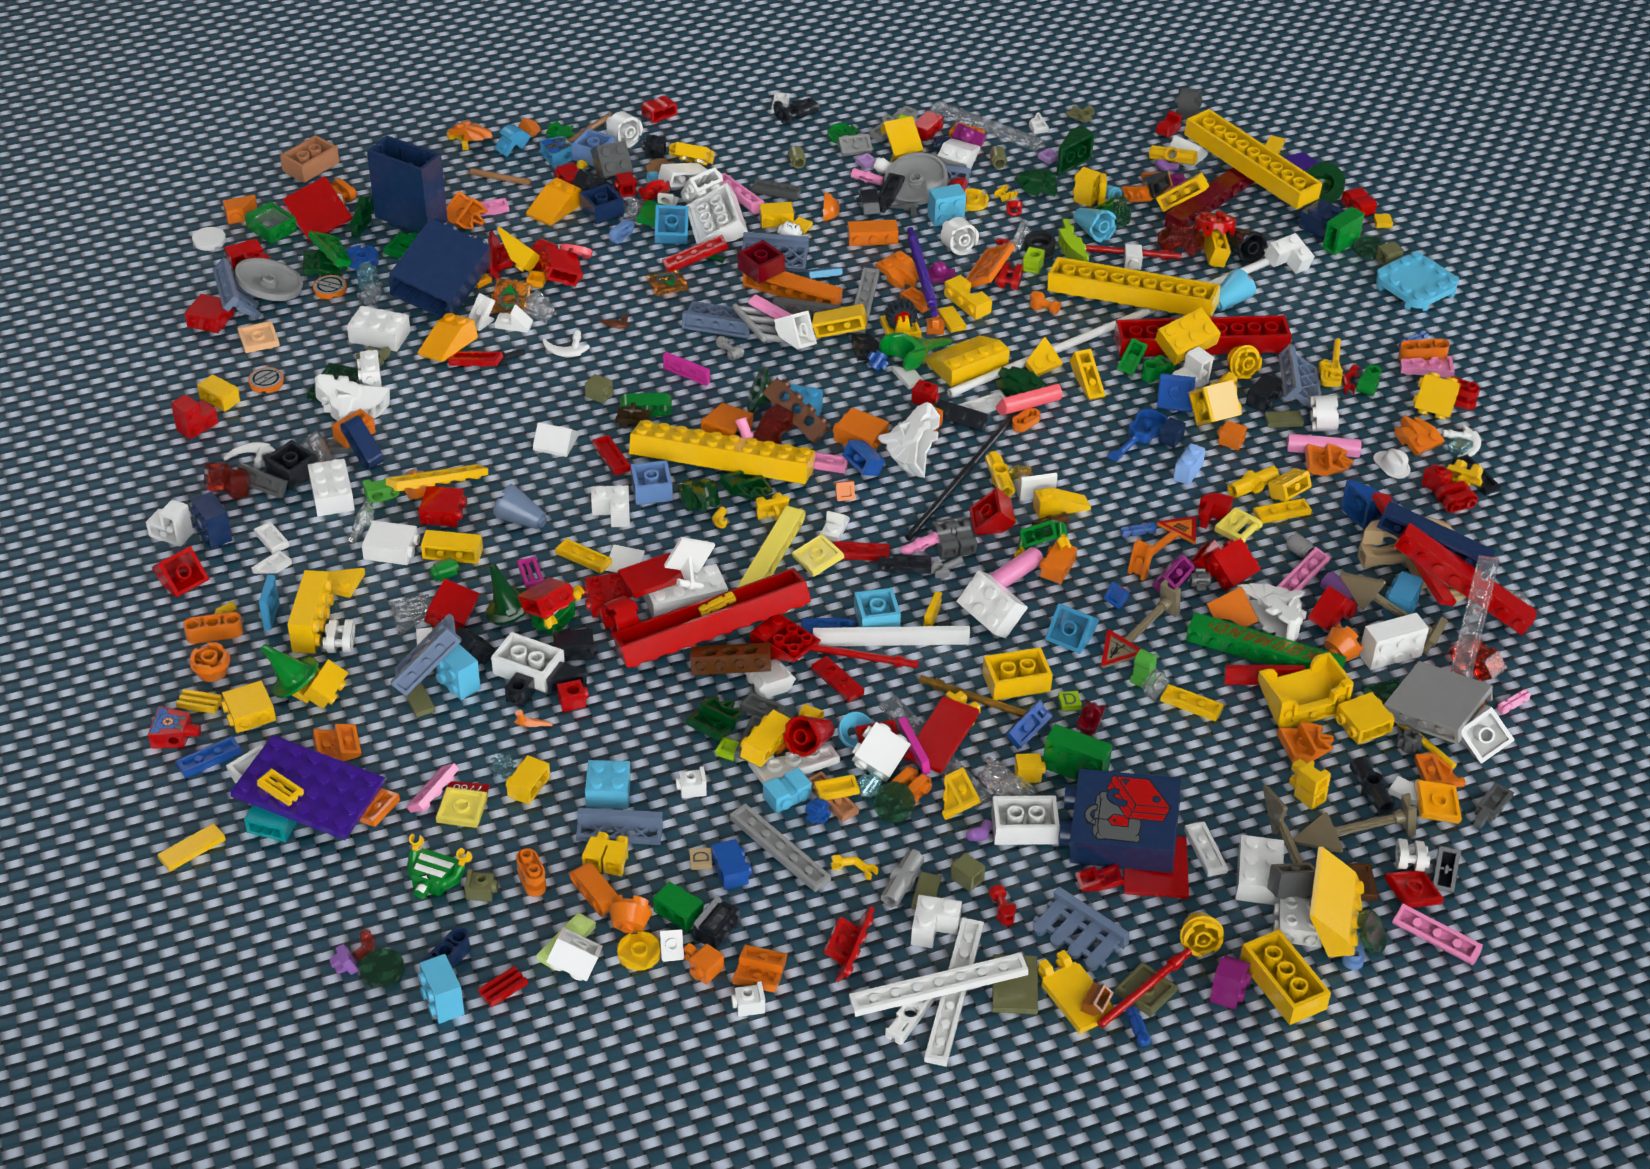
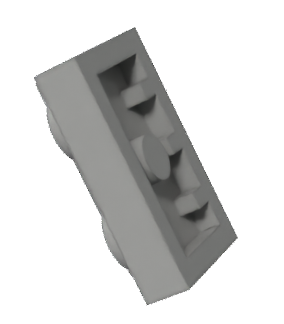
M869 134L844 135L838 138L837 147L840 148L842 156L866 154L873 151Z

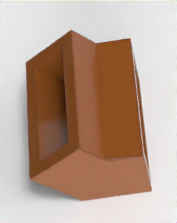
M1093 982L1082 1002L1080 1011L1093 1017L1103 1014L1113 992L1105 984L1099 985Z

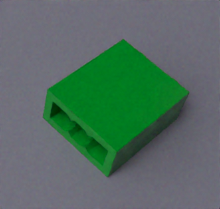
M1351 206L1327 221L1322 248L1333 255H1337L1359 241L1365 213Z

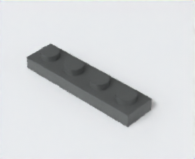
M775 296L773 298L774 305L792 315L809 311L810 319H813L816 312L841 308V305Z

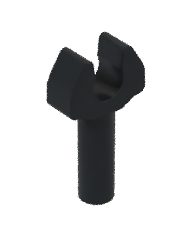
M524 349L504 353L501 350L496 351L503 354V358L497 366H505L509 359L525 355Z

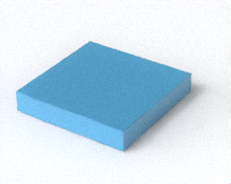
M839 267L803 270L804 276L810 279L843 274L842 268Z
M267 575L259 599L263 628L264 630H271L280 601L275 576Z

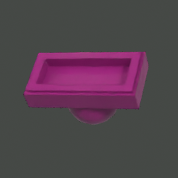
M958 123L952 135V138L978 145L980 148L987 137L985 134L961 123Z
M936 261L932 264L931 269H927L931 283H945V281L956 277L955 268H947L943 261Z

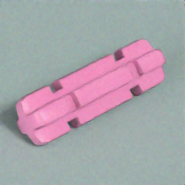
M1526 689L1519 691L1505 701L1500 702L1497 710L1501 714L1509 712V710L1528 701L1531 696L1530 692Z

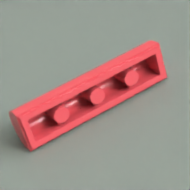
M1059 384L1009 396L1003 398L996 405V409L1000 415H1007L1059 401L1062 398V390Z

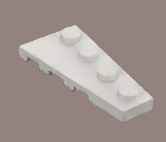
M831 745L820 747L810 756L800 757L797 754L786 752V756L774 757L773 754L762 767L749 761L748 765L763 784L776 777L778 779L784 778L785 773L795 768H799L805 775L840 763V756Z

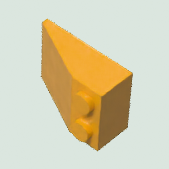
M556 177L545 185L527 210L526 216L551 227L580 207L579 192H581V189Z
M453 313L445 314L443 318L436 322L419 349L418 355L440 362L445 361L478 338L474 320Z

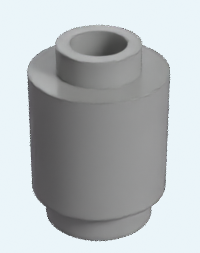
M1298 533L1289 536L1286 541L1287 549L1300 558H1305L1315 548L1312 542Z

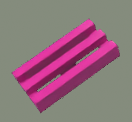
M536 557L517 560V566L525 588L529 589L530 586H535L544 580ZM530 562H532L534 566L536 575L538 577L537 580H535L534 575L532 573L529 564ZM522 564H525L531 581H528Z

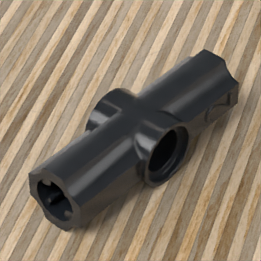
M1358 757L1352 761L1349 768L1362 786V795L1369 798L1376 810L1381 812V814L1387 813L1390 809L1394 808L1395 802L1382 784V775L1375 772L1367 759L1363 757Z

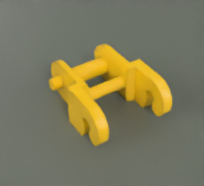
M1002 185L1000 189L995 191L994 197H1000L1001 201L1004 202L1008 199H1014L1018 195V191L1006 193L1008 185Z

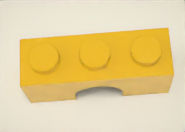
M962 275L945 281L944 295L973 319L977 320L991 313L992 299L982 291L970 294L971 282Z

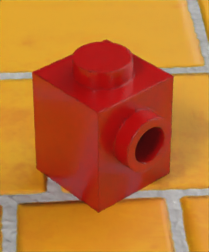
M631 172L616 174V180L613 183L614 189L618 191L619 195L622 198L635 196L636 187L638 186L636 177H633Z
M919 379L912 388L911 403L922 405L929 402L934 405L940 398V393H938L939 385Z
M1434 464L1424 470L1422 486L1435 493L1439 487L1453 483V472L1444 466Z

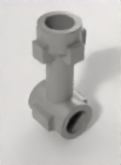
M724 336L717 338V347L722 350L726 349L730 360H736L744 355L745 352L742 346L733 347L729 344L730 340Z

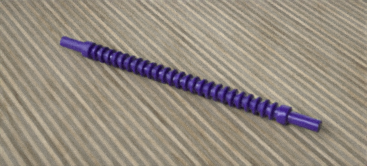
M908 227V241L926 304L932 316L936 317L938 316L937 301L918 236L914 233L913 227Z

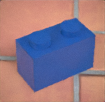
M849 440L842 454L862 475L878 476L886 461L865 441Z
M733 839L713 844L712 861L723 889L727 890L749 884V875L752 874L749 862H745L744 849L742 846L739 847L737 840Z

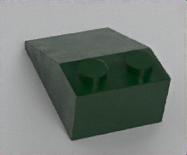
M1082 125L1069 131L1059 147L1056 175L1060 176L1092 159L1094 132Z

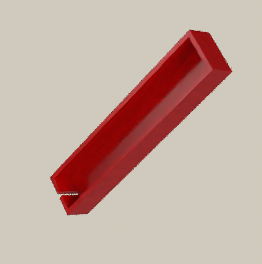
M791 568L612 632V637L617 653L626 667H637L645 661H653L658 659L659 656L673 654L679 649L692 647L698 642L712 640L720 634H729L734 629L748 627L751 623L757 621H765L770 616L784 614L795 607L801 608L811 602L806 580L795 568ZM732 592L735 595V603L730 605L728 603L726 607L716 612H710L708 615L701 616L698 609L699 606L703 604L708 605V602L720 596L724 597V594Z

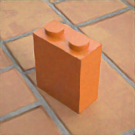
M851 408L838 423H835L833 427L834 441L846 446L849 440L865 441L876 450L882 444L878 439L879 435L889 433V422Z

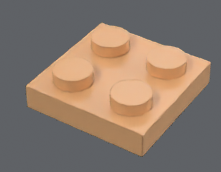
M272 321L237 328L245 353L280 346Z

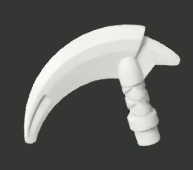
M579 330L574 332L572 346L569 347L555 346L546 339H543V344L549 352L562 357L580 356L581 353L590 348L589 345H579L581 340V332Z
M1465 425L1462 426L1463 432L1449 429L1443 430L1442 434L1443 437L1451 439H1466L1467 449L1464 453L1458 455L1457 458L1467 454L1471 457L1479 451L1481 446V438L1477 431H1473Z
M247 443L232 449L225 455L224 460L226 461L237 454L254 452L256 453L254 467L259 469L263 464V456L267 453H272L275 449L269 443Z

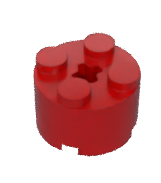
M626 596L618 597L601 605L603 608L600 609V615L605 629L609 628L611 632L641 622L636 612L638 611L636 602L634 600L630 601Z

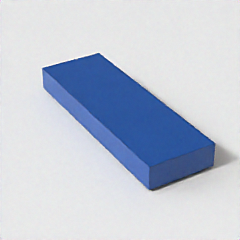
M231 736L175 762L184 778H188L242 754V748L235 738Z

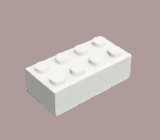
M717 564L703 566L699 573L693 572L694 581L703 582V590H687L685 587L673 585L644 595V600L652 618L727 592L728 587Z

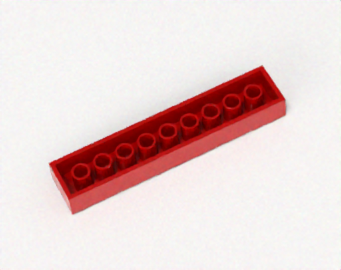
M1285 315L1209 317L1221 334L1218 343L1205 351L1210 355H1228L1235 347L1251 345L1261 354L1281 353L1291 343L1292 335ZM1179 318L1116 320L1114 338L1119 357H1123L1132 338L1148 345L1144 357L1167 356L1155 338L1159 328Z

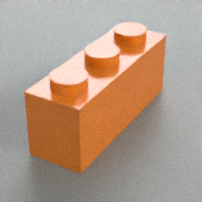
M896 220L848 222L847 236L849 246L898 244L899 230Z

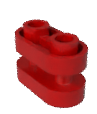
M1005 262L996 275L995 284H998V288L1005 289L1006 284H1011V290H1018L1022 280L1024 265L1016 264L1015 268H1010V263Z
M1452 376L1451 378L1458 379L1457 383L1461 384L1454 406L1467 410L1474 409L1480 392L1479 385L1475 382Z
M1465 481L1443 485L1435 492V498L1439 503H1442V507L1448 513L1473 508L1478 501V496Z

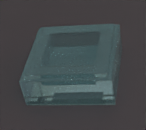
M1457 437L1447 445L1448 451L1460 455L1474 447L1473 441Z

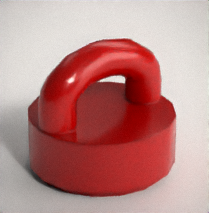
M1018 200L1006 202L1007 214L1010 216L1020 215L1022 213V202Z

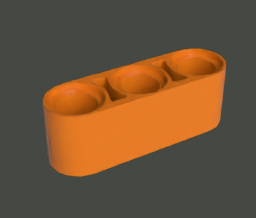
M1445 339L1406 340L1400 345L1398 360L1401 361V359L1408 358L1430 360L1431 357H1438V360L1446 359L1450 343Z
M237 612L191 617L183 622L186 640L191 644L237 638L244 632L241 615Z
M588 862L570 871L573 884L597 914L602 917L609 913V905L612 904L613 897L618 894L595 866Z

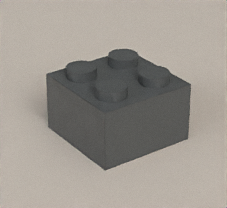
M626 140L598 145L590 150L597 176L610 179L615 178L618 173L633 172Z

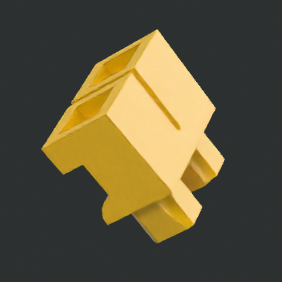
M1299 759L1292 764L1291 769L1295 774L1291 776L1289 784L1295 788L1294 796L1309 809L1313 810L1327 799L1331 773L1326 769L1320 772L1314 767L1315 763L1313 760L1306 763Z
M599 831L595 837H590L582 854L583 865L591 862L601 873L603 870L606 874L622 877L626 859L629 858L628 838L619 835L616 841L609 840L607 833Z

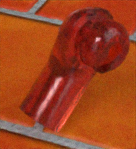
M368 929L360 933L359 937L362 939L361 947L352 953L357 961H361L375 948V936Z

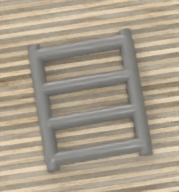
M736 303L732 305L734 311L762 342L787 343L778 335L763 333L778 334L774 327V318L756 308L738 306ZM755 323L767 324V325H774V326L759 325V324H755Z

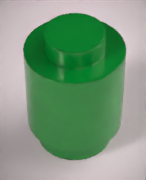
M451 558L435 563L433 567L429 568L435 582H442L444 578L449 579L457 576V571L460 570L457 561Z

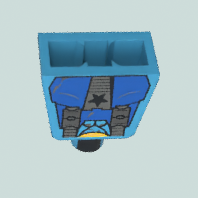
M565 136L540 140V154L552 168H555L556 166L573 161V142H569Z

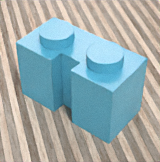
M795 768L785 773L784 778L778 779L776 777L763 783V798L774 812L778 813L810 798L812 783L799 768Z

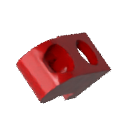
M1169 111L1167 117L1158 123L1156 134L1163 135L1166 138L1172 136L1181 128L1182 115Z

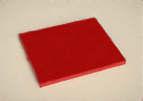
M326 176L282 199L290 213L296 217V222L309 242L312 241L308 237L309 231L326 234L352 219L351 214Z
M1176 838L1173 873L1123 868L1124 894L1189 899L1187 838Z

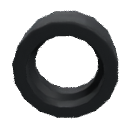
M1032 231L1025 237L1024 251L1026 252L1029 247L1045 250L1044 258H1048L1055 252V237L1046 231ZM1035 243H1042V244H1045V245H1044V246H1038V245H1034V244H1035Z

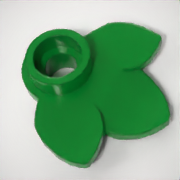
M558 121L551 123L546 131V135L549 138L560 136L570 138L575 135L573 125L561 126Z

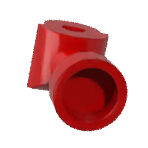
M995 885L989 889L988 894L992 901L997 902V921L999 920L1004 926H1010L1015 920L1016 905L1014 903L1008 904L1006 901L1007 893L1003 885Z

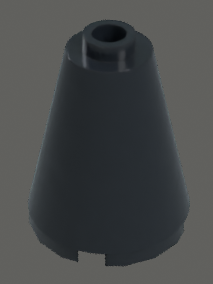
M1235 228L1234 236L1230 235L1229 230L1226 232L1228 244L1243 262L1254 263L1264 256L1267 240L1262 233L1241 228Z

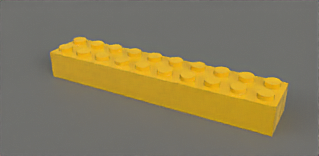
M1207 109L1187 118L1184 135L1296 210L1319 199L1322 182L1212 110Z
M1057 257L1048 272L1047 291L1187 315L1202 307L1208 317H1212L1219 303L1220 284Z
M650 420L640 421L630 433L629 454L731 472L741 470L744 472L743 474L762 475L766 478L806 484L814 471L815 450H810L808 447L797 448L790 444H775L773 441L762 442L757 441L755 438L745 439L737 435H722L720 432L709 433L702 429H687L685 426L674 427L667 423H652Z

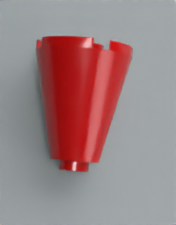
M796 716L786 723L783 739L791 753L797 754L800 757L810 756L833 736L835 731L834 724L827 718Z

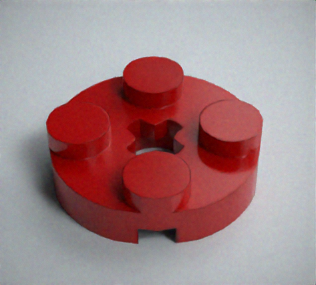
M655 180L646 183L647 187L644 189L641 186L638 191L640 198L644 202L646 199L652 201L658 198V193L668 194L671 186L669 181L664 183V180Z

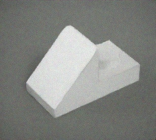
M479 293L468 318L474 320L476 330L478 331L495 320L489 316L495 300Z
M514 305L511 314L499 313L495 321V328L528 333L533 320L517 305Z
M827 511L826 524L821 534L831 542L840 541L850 517Z

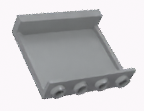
M1418 661L1385 702L1384 706L1393 714L1395 723L1459 744L1462 740V729L1485 700H1493L1492 685Z

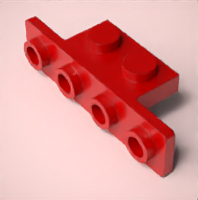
M490 231L488 239L490 245L488 271L492 277L499 281L501 280V270L510 268L515 262L510 259L504 243L500 245V240L493 231Z
M872 906L861 916L857 926L841 916L836 920L823 953L841 964L835 978L837 982H840L844 977L848 978L854 969L852 963L858 958L861 952L859 946L863 944L868 935L866 929L871 926L874 920L872 915L875 908Z

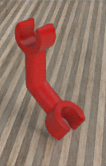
M1355 364L1342 376L1344 384L1343 393L1347 395V390H1351L1355 394L1356 387L1349 380L1359 375L1357 371L1360 367Z

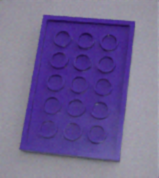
M272 735L230 793L233 798L346 840L385 784V777ZM273 769L304 789V795L298 796V800L292 801V805L287 806L257 786V780Z

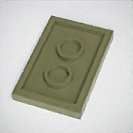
M993 954V959L1009 955ZM1023 956L1028 967V975L992 984V1012L1038 1015L1037 956Z

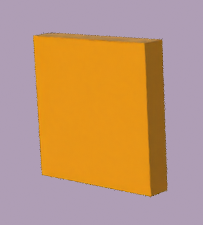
M1416 780L1414 785L1420 818L1456 824L1461 822L1462 818L1455 785Z

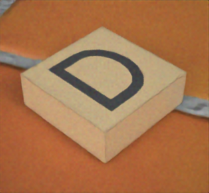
M711 848L690 849L691 870L712 869Z

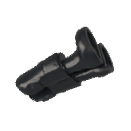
M813 98L792 101L789 107H784L781 101H775L773 109L777 119H781L782 124H787L793 119H801L815 114L820 110V105Z

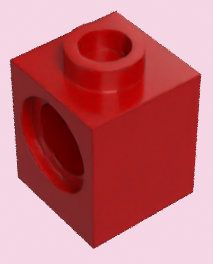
M581 679L557 684L558 700L562 712L586 707V699L589 698L587 687H583Z

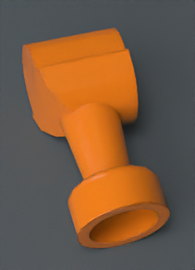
M1033 291L1030 295V307L1033 310L1048 308L1050 313L1058 314L1061 302L1055 300L1050 302L1045 299L1044 293L1039 291Z

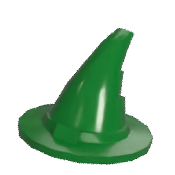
M267 644L260 648L275 670L277 680L272 692L277 698H285L301 690L318 670L319 663L314 657L297 660Z

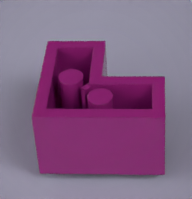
M1227 955L1224 958L1221 957L1214 976L1210 1002L1235 1010L1238 1002H1243L1246 994L1245 988L1250 984L1252 973H1249L1251 963Z

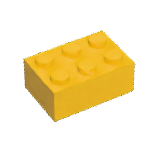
M1201 307L1159 328L1155 340L1175 366L1185 361V355L1188 351L1198 346L1206 350L1216 345L1221 333Z
M1041 647L983 657L982 674L992 699L1002 700L1051 691L1053 674Z

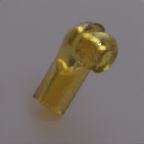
M1015 465L1008 471L1009 476L1012 480H1015L1022 475H1032V466Z

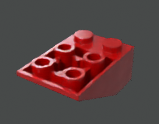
M781 614L769 617V619L750 632V644L771 642L772 659L789 662L797 661L821 642V639Z

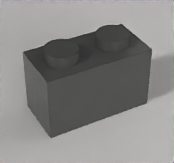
M1311 863L1271 864L1267 889L1279 899L1312 896L1315 867Z

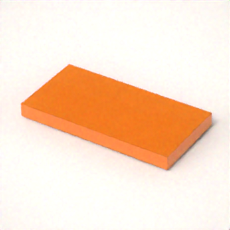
M1013 242L985 249L965 278L971 282V288L992 282L1014 250Z

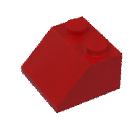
M997 487L969 508L973 533L1000 534L1016 523L1011 498Z
M191 546L152 566L160 583L176 598L210 580Z

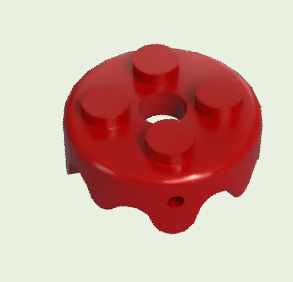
M1215 211V213L1200 212V215L1195 217V230L1199 231L1202 229L1206 237H1209L1214 229H1218L1221 234H1225L1228 230L1230 235L1234 236L1236 219L1231 215H1226L1224 211Z

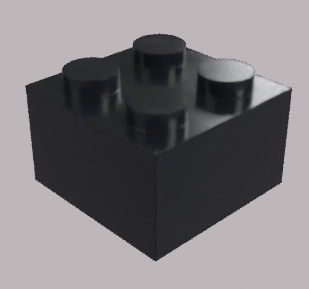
M290 440L264 457L266 472L288 480L287 488L293 490L310 478L307 464L318 462L316 454L293 440Z

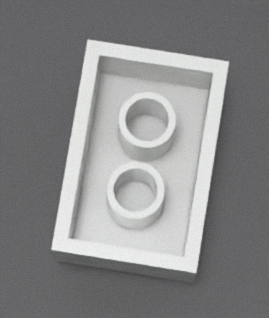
M360 306L347 325L349 342L381 349L388 346L391 351L397 352L411 332L409 315Z
M345 459L307 464L317 517L355 510Z
M979 570L956 601L993 634L1003 638L1009 635L1028 608L995 578Z
M1417 613L1365 626L1361 642L1364 645V650L1360 652V657L1370 670L1422 656L1429 628Z
M511 632L491 657L493 674L511 680L516 672L533 677L535 689L546 692V679L560 661L564 662V650Z
M993 796L991 816L994 845L1058 844L1060 824L1056 796Z
M1241 835L1237 861L1236 900L1270 905L1279 902V898H1276L1267 889L1271 864H1283L1284 840Z

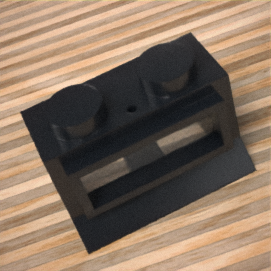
M717 894L693 923L694 939L717 949L721 943L726 942L732 929L738 927L741 921L739 909L724 902Z

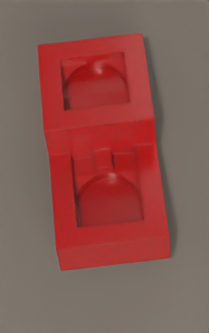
M1117 863L1100 870H1096V867L1093 866L1075 873L1082 892L1102 891L1125 884Z

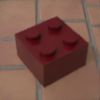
M762 240L737 252V269L760 284L785 272V255Z

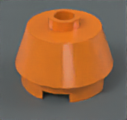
M1341 624L1332 627L1324 641L1327 651L1346 656V662L1359 657L1360 652L1364 650V645L1359 644L1356 640L1359 636L1350 627L1346 626L1343 628Z
M209 642L207 646L200 649L196 647L190 656V667L202 681L216 682L225 677L230 663V654L223 649L221 644Z
M622 895L614 896L612 904L609 905L612 926L624 933L643 931L652 915L651 905H648L649 901L633 895V899H622Z

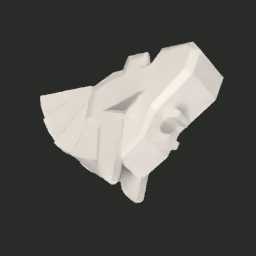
M318 374L315 376L316 398L323 405L324 412H330L331 416L337 421L359 409L376 418L390 404V388L361 386L353 381H349L348 376H339L337 380L334 379L333 375Z
M926 402L917 406L910 416L902 423L899 422L890 433L879 435V441L887 444L886 450L903 471L913 476L925 478L926 454L932 442L938 440V431L934 430L939 427L940 415L931 403Z
M1265 583L1237 585V588L1243 587L1259 622L1264 626L1262 628L1263 631L1269 634L1275 632V636L1295 641L1298 638L1300 625H1302L1303 619H1306L1307 611L1301 609L1302 603L1300 601V597L1304 595L1305 591H1289ZM1250 596L1256 598L1257 600H1250Z

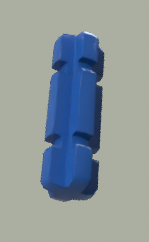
M1421 331L1399 341V347L1406 340L1428 339L1429 334Z
M1154 522L1147 523V525L1145 523L1130 525V528L1124 526L1120 528V534L1123 538L1130 537V535H1146V532L1152 534L1156 532L1157 527Z
M1136 1006L1128 1007L1125 1014L1127 1019L1130 1020L1129 1023L1135 1037H1137L1138 1045L1141 1047L1148 1046L1151 1038L1148 1032H1146L1147 1029L1142 1017L1139 1015L1138 1008Z

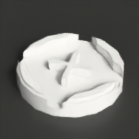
M205 227L197 230L192 235V242L199 250L212 251L215 250V247L219 246L220 248L225 244L226 235L220 228Z

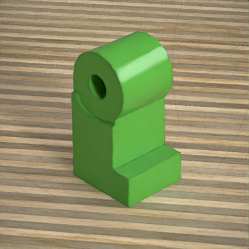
M386 478L371 482L370 479L363 481L364 493L369 505L390 500L400 495V491H395L392 487L386 485Z
M1144 649L1139 650L1134 661V671L1130 677V683L1143 689L1149 686L1155 678L1156 654Z

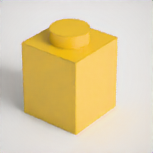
M1040 753L1015 755L1014 770L1016 783L1041 782L1042 774L1046 773L1045 761H1041Z

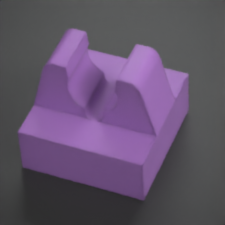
M344 943L336 947L337 953L329 959L336 973L340 974L348 971L352 975L358 972L354 957Z

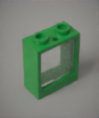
M271 201L245 214L247 229L270 244L297 231L296 217Z

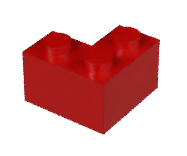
M185 394L171 402L176 431L190 440L219 423L216 409L203 400L196 402Z
M1328 586L1309 614L1308 619L1330 632L1332 627L1341 624L1340 620L1342 617L1347 620L1353 617L1358 610V604L1341 592Z

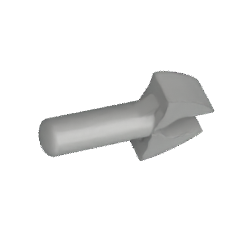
M959 556L946 563H941L937 559L931 566V573L935 572V578L949 577V569L963 563V558Z

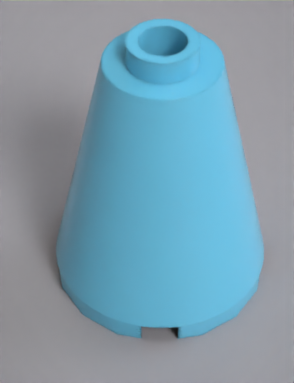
M1078 208L1074 213V221L1095 241H1107L1116 230V216L1109 210Z
M1238 268L1230 271L1220 285L1219 303L1215 311L1221 312L1251 298L1256 293L1255 283L1253 279L1249 280L1247 278L1248 274Z

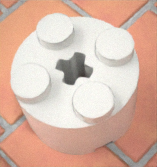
M624 111L615 113L606 121L607 135L614 136L615 142L626 140L627 147L635 145L638 142L637 138L639 135H642L643 127L641 121Z
M955 217L943 223L941 241L957 255H966L972 251L971 248L974 245H977L979 233L963 217Z
M1311 396L1310 405L1312 410L1310 411V421H1312V432L1337 430L1339 426L1337 396Z

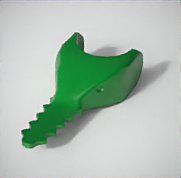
M897 332L887 334L881 339L879 351L886 356H895L903 359V368L907 372L922 366L930 350L951 345L952 339L943 337L942 339H924Z

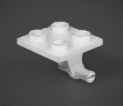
M684 537L679 539L664 564L665 568L681 570L684 579H677V587H685L687 590H703V582L694 581L693 572L699 573L715 547V543Z

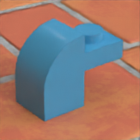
M507 125L499 132L502 136L494 149L508 157L515 145L523 149L531 136L515 125Z

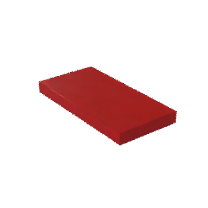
M944 696L942 697L917 736L929 759L932 771L942 774L979 715L978 708ZM909 749L905 755V761L918 765Z

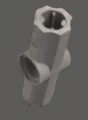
M915 849L907 851L899 866H894L889 877V883L881 895V901L890 908L898 907L906 891L912 889L916 880V874L924 862V856Z

